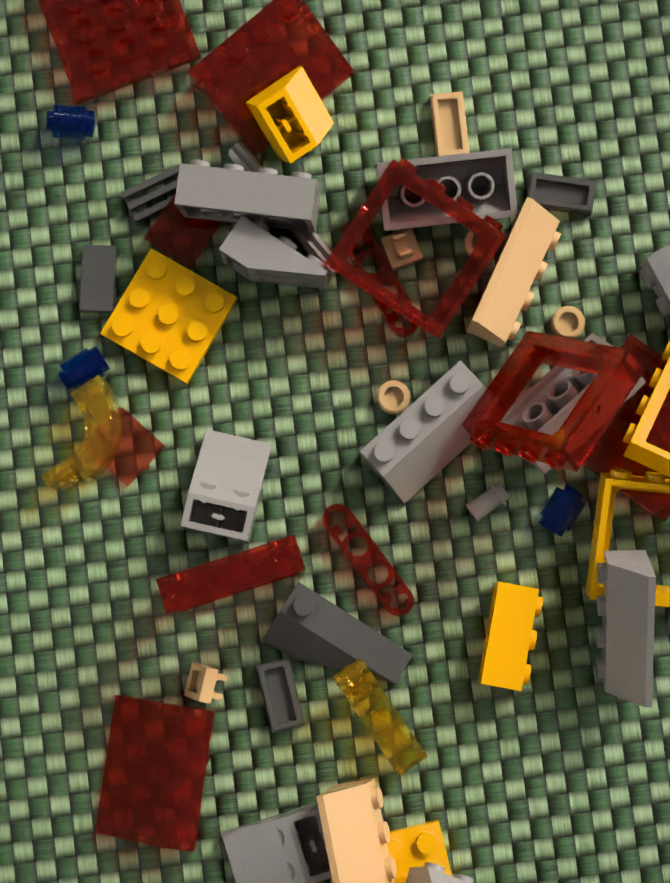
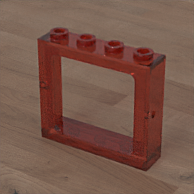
M401 158L397 162L392 159L324 264L439 339L507 235L500 231L503 225L488 215L482 219L474 214L472 211L475 206L462 197L458 196L454 200L446 195L444 192L447 188L437 180L429 177L425 181L416 175L418 168L407 160ZM398 184L405 186L475 233L479 238L478 244L430 314L423 313L348 262L349 255L393 188Z
M527 331L462 423V426L471 435L470 441L483 450L492 448L505 456L513 454L521 456L530 463L539 461L546 463L556 470L564 468L577 472L644 371L628 349ZM541 363L596 374L555 434L549 435L501 422Z
M295 535L158 578L156 582L166 614H173L307 572L297 539Z

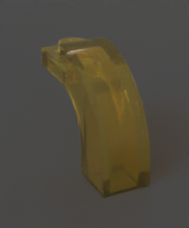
M97 375L70 393L83 413L86 424L85 437L80 448L71 457L42 475L49 488L66 490L79 481L77 476L80 474L84 480L91 483L94 482L107 470L118 452L123 433L121 408L110 385L100 375Z
M362 658L347 665L342 671L332 677L399 776L428 757Z

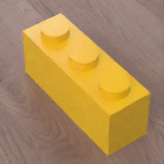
M499 581L495 582L478 683L522 691L523 684L528 685L531 675V664H526L528 651H534L537 640V631L532 630L534 616L540 617L543 605V597L538 596L539 589Z

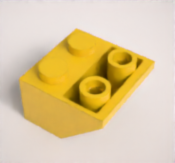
M302 66L297 67L246 101L248 108L277 157L290 164L318 146L334 124Z

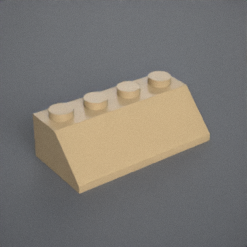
M526 198L466 332L500 347L504 346L507 339L512 342L514 341L521 323L516 321L520 310L527 311L535 294L529 291L534 280L540 282L548 263L542 261L546 251L550 250L553 252L561 236V233L556 231L560 221L534 199Z
M375 779L335 784L316 796L333 883H395L394 878L397 877V866L394 857L389 855L387 843L390 842V830L387 822H383L380 808L383 807V795L380 787H376Z

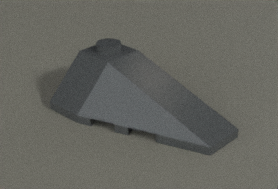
M300 582L293 589L263 638L264 641L291 658L396 684L413 656L410 652Z

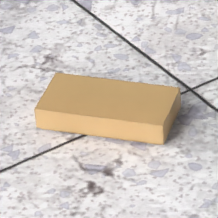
M463 91L430 94L429 100L436 156L470 153Z

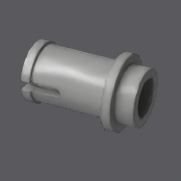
M499 482L495 485L489 484L490 488L466 504V507L477 522L481 521L483 517L501 504L503 506L507 505L506 501L510 499V496Z

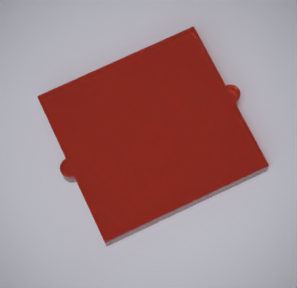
M175 192L144 239L163 251L164 256L172 257L190 270L222 221L184 217L174 204Z
M123 407L106 424L100 425L101 430L85 446L95 458L127 487L144 469H150L149 464L165 448V445Z

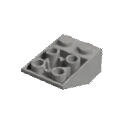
M241 216L219 248L223 264L249 281L325 289L328 285V271L324 269L326 265L320 259L311 254L306 258L296 251L297 246L288 238L280 236L277 239L268 233V226L257 218L248 220Z
M206 429L180 526L250 542L272 444Z
M317 802L221 832L236 883H317L332 878Z

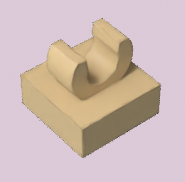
M412 228L380 238V243L391 271L423 260V255Z
M192 662L184 696L211 704L212 699L220 700L223 698V694L214 691L216 681H227L228 677L218 673V669Z

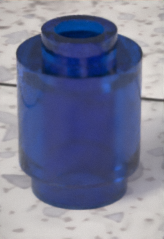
M54 104L53 111H47L46 130L52 131L53 138L85 140L86 137H94L95 111L87 110L85 106Z
M95 346L90 350L85 348L62 362L60 366L63 370L57 374L67 390L74 387L78 393L104 377L103 373L109 370L110 367Z
M565 485L563 490L556 487L540 513L542 518L539 524L562 537L565 531H570L586 505L581 501L583 494L568 485Z

